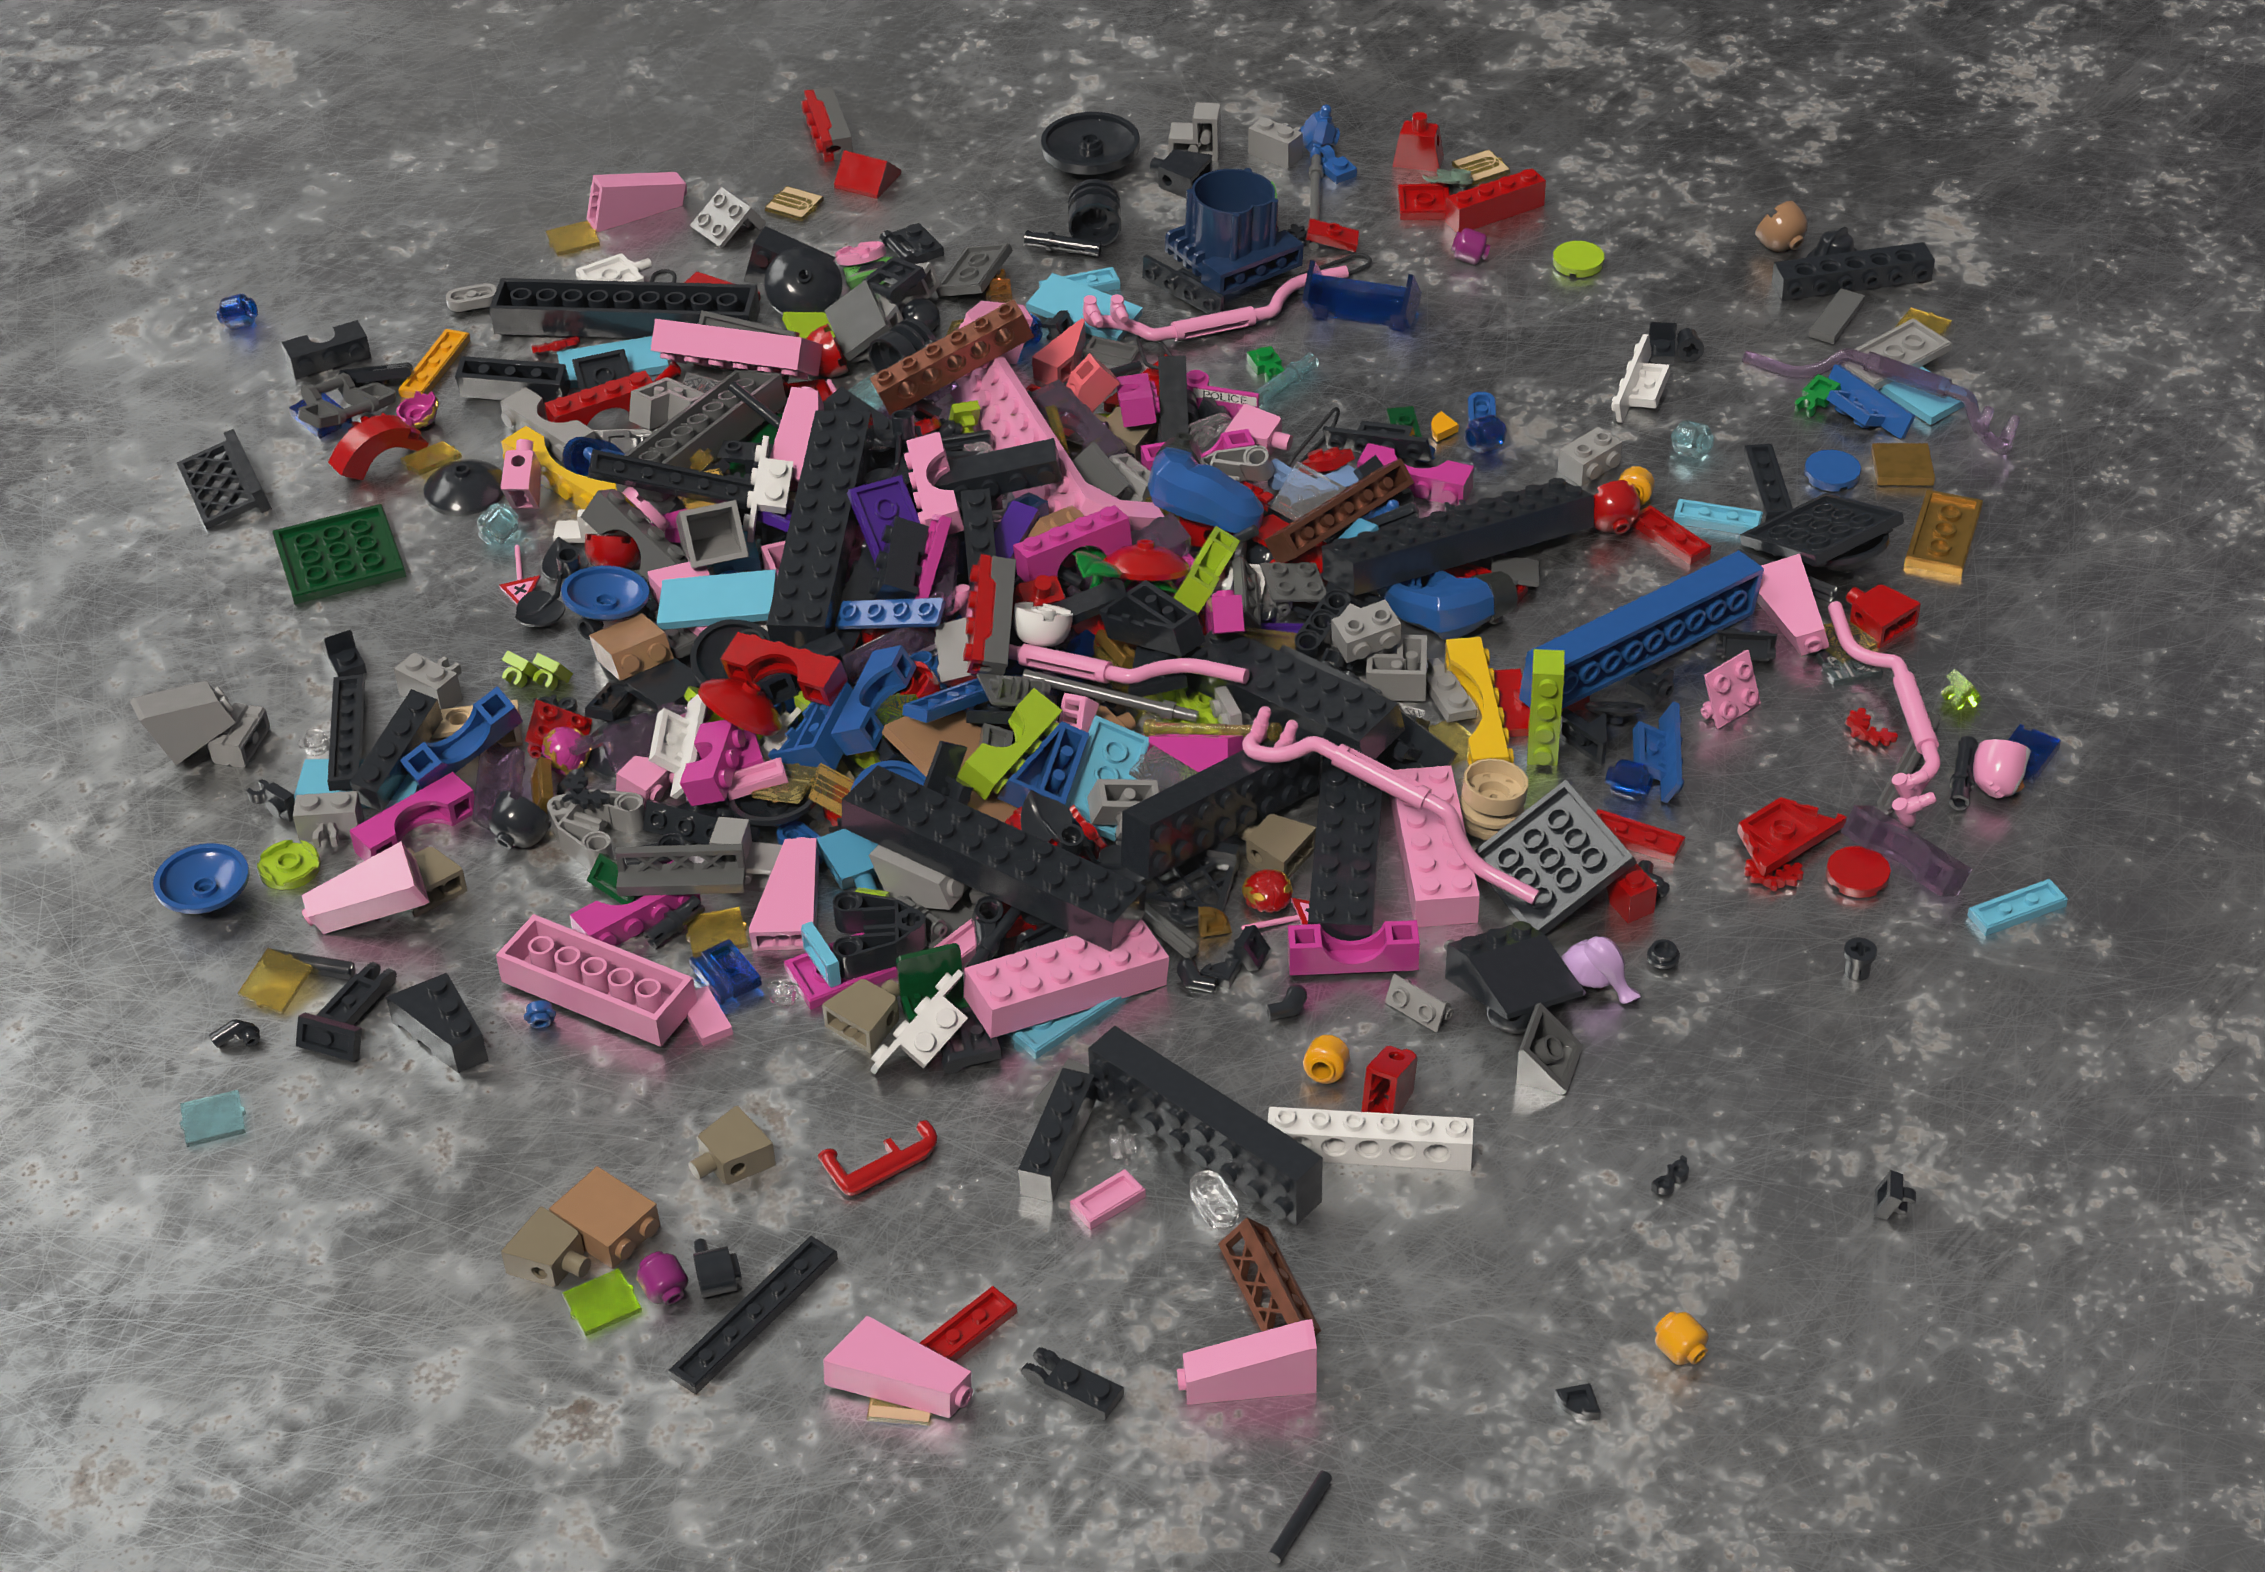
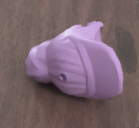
M1595 936L1589 940H1583L1571 946L1561 956L1580 985L1603 988L1611 984L1618 993L1619 1001L1622 1004L1633 1003L1641 998L1640 993L1634 988L1629 987L1626 983L1623 954L1617 944L1611 939Z

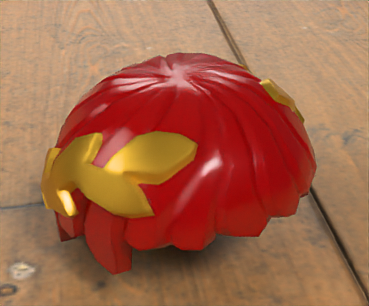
M1276 869L1257 871L1250 877H1247L1242 885V893L1244 898H1246L1248 908L1252 907L1260 912L1272 913L1274 911H1281L1290 903L1293 889L1291 881L1286 874Z

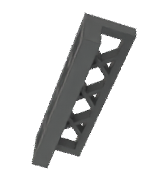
M743 844L616 847L615 856L618 867L616 889L618 896L744 893L746 864ZM723 855H736L737 862H724L720 857ZM691 856H700L701 858L705 859V861H703L702 863H693L692 861L688 860V858H690ZM668 857L673 862L671 864H662L656 859ZM624 858H637L642 862L639 865H626Z

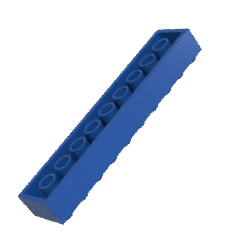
M1741 551L1734 552L1645 596H1641L1637 600L1620 606L1612 612L1597 617L1589 623L1576 627L1574 630L1556 637L1539 647L1533 648L1565 650L1562 709L1717 633L1718 630H1723L1753 615L1764 568ZM1533 649L1527 652L1525 658L1526 662L1519 699L1529 707L1531 705Z

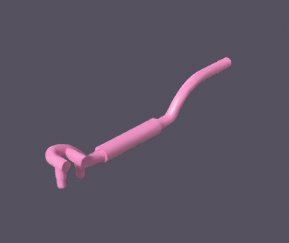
M1343 265L1301 274L1285 282L1276 291L1268 306L1255 309L1252 306L1198 316L1174 321L1171 323V326L1151 328L1143 323L1129 319L1124 305V298L1118 294L1111 297L1110 315H1101L1095 296H1085L1083 300V316L1085 322L1095 328L1123 330L1153 342L1169 339L1181 341L1254 326L1257 321L1267 320L1279 314L1286 299L1296 290L1310 285L1348 278L1349 272L1347 266Z
M960 584L955 587L956 593L945 605L944 613L947 616H952L959 610L962 618L972 617V609L967 607L970 587L966 584ZM1009 644L1008 659L1016 660L1022 666L1101 683L1115 681L1134 684L1168 674L1193 673L1246 684L1250 674L1249 669L1194 658L1168 659L1134 669H1126L1113 666L1111 661L1030 644H1023L1022 646Z
M1838 601L1832 602L1828 605V612L1838 641L1844 651L1855 660L1866 665L1892 669L1894 674L1893 685L1918 753L1923 755L1925 764L1918 772L1913 774L1898 773L1892 778V783L1900 798L1893 801L1892 807L1902 826L1911 828L1916 824V812L1923 810L1924 807L1935 804L1937 801L1934 792L1921 795L1928 783L1937 774L1941 765L1937 750L1939 747L1937 736L1920 694L1915 675L1909 672L1904 660L1897 655L1874 652L1859 645L1852 635L1842 604Z
M1267 706L1259 709L1250 733L1245 736L1242 742L1243 750L1248 757L1266 763H1281L1303 757L1311 752H1317L1331 759L1332 765L1419 810L1426 808L1441 816L1455 850L1475 874L1532 905L1535 903L1540 891L1485 862L1475 852L1466 838L1459 814L1455 808L1447 801L1431 794L1432 789L1344 744L1338 746L1318 736L1306 737L1297 742L1296 732L1298 723L1294 720H1289L1286 723L1285 729L1281 733L1279 740L1274 744V747L1260 746L1267 738L1271 709Z

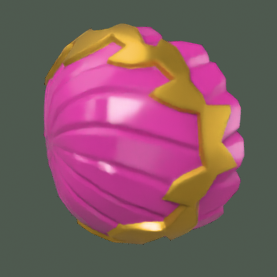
M416 391L414 398L405 399L400 403L396 413L408 426L421 429L429 426L435 420L439 401L432 391L428 395Z
M560 727L552 729L544 737L541 752L546 758L551 760V771L567 776L570 771L585 766L590 755V744L585 735L579 730Z

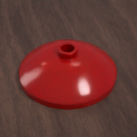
M1147 539L1138 540L1135 545L1121 547L1103 559V561L1109 562L1120 569L1122 574L1119 578L1129 580H1172L1184 577L1189 573V565L1181 556L1166 547L1155 545V541Z
M711 679L703 682L698 689L699 697L708 708L739 728L764 736H775L782 728L781 717L775 706L760 691L761 688L751 681Z

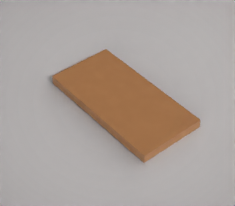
M961 710L928 723L904 716L886 724L882 734L927 777L939 741L967 747L960 767L961 770L965 761L979 747L982 728L977 723H966V712ZM1010 773L1006 778L1009 779L1013 774ZM973 790L970 802L967 805L1004 823L1007 818L1013 815V811L1017 809V807L997 799L998 796L993 794L984 800Z

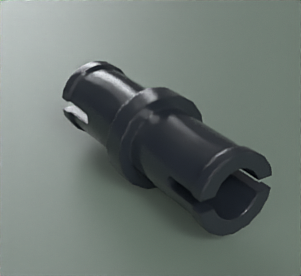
M692 895L674 911L668 910L664 913L662 920L649 930L643 932L645 939L650 938L647 941L648 944L656 949L673 934H680L684 931L686 924L699 914L705 912L703 905L698 906L701 901Z

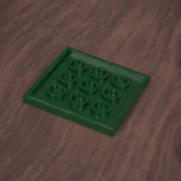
M382 504L272 531L294 605L407 577Z

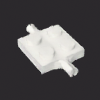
M621 253L577 268L576 275L579 280L644 282V278L639 272L651 269L652 263L649 258L633 262Z

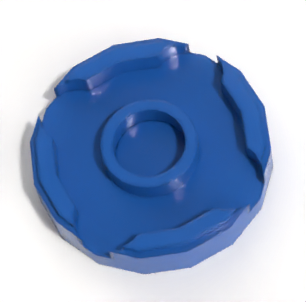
M1833 449L1813 453L1807 458L1804 468V475L1809 478V483L1821 490L1831 492L1840 491V488L1847 487V489L1853 488L1859 482L1861 474L1860 463L1853 455Z

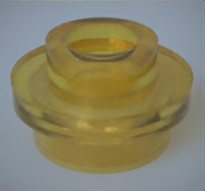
M700 448L689 459L693 463L689 468L702 471L715 458L710 454L711 450L708 448L706 451H703Z

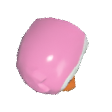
M1993 739L1982 741L1979 743L1974 756L1973 772L1975 782L1984 793L1995 798L2010 797L2014 793L2020 792L2025 787L2023 778L2031 750L2027 746L2008 740Z

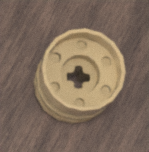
M1491 758L1478 760L1467 767L1463 776L1462 795L1459 802L1467 833L1482 840H1488L1524 812L1528 791V778L1522 769L1505 760Z

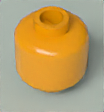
M1632 466L1626 469L1619 478V480H1626L1629 485H1632V483L1635 485L1640 498V506L1650 499L1655 487V481L1651 472L1646 468Z
M1333 1035L1316 1037L1310 1043L1303 1059L1306 1074L1312 1080L1321 1084L1337 1082L1343 1076L1350 1060L1349 1049L1345 1042Z
M1670 1312L1655 1327L1657 1334L1655 1337L1656 1346L1676 1365L1682 1366L1689 1362L1695 1365L1708 1352V1349L1705 1347L1709 1339L1707 1330L1687 1312Z

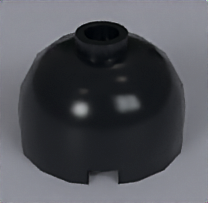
M501 791L488 812V823L491 831L496 836L495 841L506 849H511V847L518 849L530 848L538 844L552 825L551 821L548 823L545 821L548 815L529 799L520 795L516 800L509 797L512 792Z

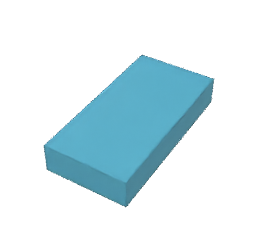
M812 921L801 925L804 950L828 986L832 988L840 985L839 961Z

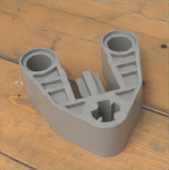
M1261 445L1217 450L1201 458V464L1214 466L1238 482H1241V480L1266 481L1275 472V467L1268 450Z
M588 789L589 794L595 791V789ZM601 790V794L607 793L610 795V803L601 804L599 809H596L592 804H589L588 809H583L580 804L575 805L570 801L564 803L562 797L565 794L552 797L547 803L549 820L552 822L551 830L561 850L590 871L599 853L607 854L614 859L611 838L605 833L604 828L616 829L630 834L642 831L645 808L641 795L632 792Z

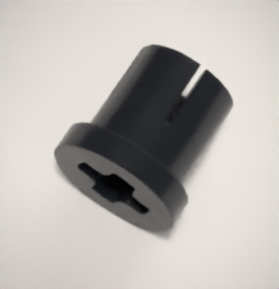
M1690 328L1680 330L1676 338L1678 356L1686 362L1698 360L1704 353L1702 340L1692 328L1691 330Z
M1856 937L1848 940L1845 943L1843 952L1846 958L1844 973L1851 980L1858 981V978L1860 981L1865 980L1870 976L1872 962L1877 956V947L1866 938Z

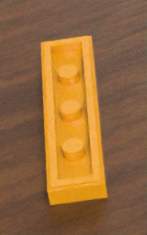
M445 329L411 372V375L399 387V396L414 398L416 391L428 395L471 341L469 333Z

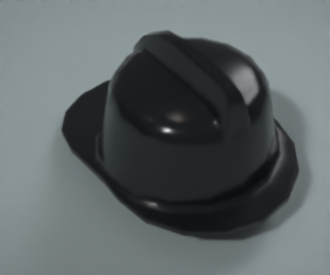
M1842 227L1838 231L1824 232L1817 246L1807 257L1857 251V249L1854 247L1853 237L1848 234V228Z

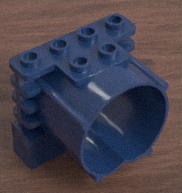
M1245 168L1244 170L1220 169L1202 175L1194 182L1192 189H1187L1185 225L1169 230L1166 233L1165 252L1169 255L1174 254L1176 261H1183L1185 268H1192V273L1195 276H1201V283L1224 296L1302 266L1304 243L1287 230L1279 232L1277 226L1279 200L1275 198V188L1267 178L1252 172L1251 168Z

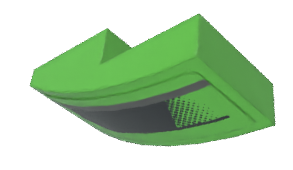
M881 257L874 261L849 265L843 268L846 283L851 290L862 283L864 278L892 257Z

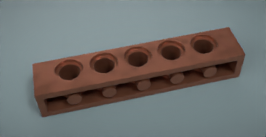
M1013 299L966 326L953 331L944 338L929 344L911 356L905 357L889 368L881 370L878 374L870 377V380L891 416L893 412L906 408L1034 338V335L1023 312Z
M1400 458L1378 468L1264 541L1276 562H1287L1297 558L1414 484V481Z

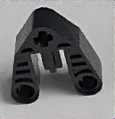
M853 891L840 892L833 898L836 929L847 934L864 933L863 935L844 936L833 943V954L839 961L841 978L853 979L895 967L897 957L921 951L927 945L925 915L910 905L892 897Z

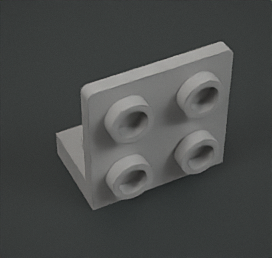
M721 187L691 223V227L719 248H723L742 224L748 228L753 225L761 230L766 222L750 206Z

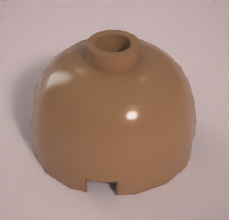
M1786 201L1774 208L1777 213L1772 217L1767 214L1755 232V235L1758 237L1757 239L1762 245L1777 253L1798 249L1804 242V236L1808 227L1807 218L1802 209L1794 201Z

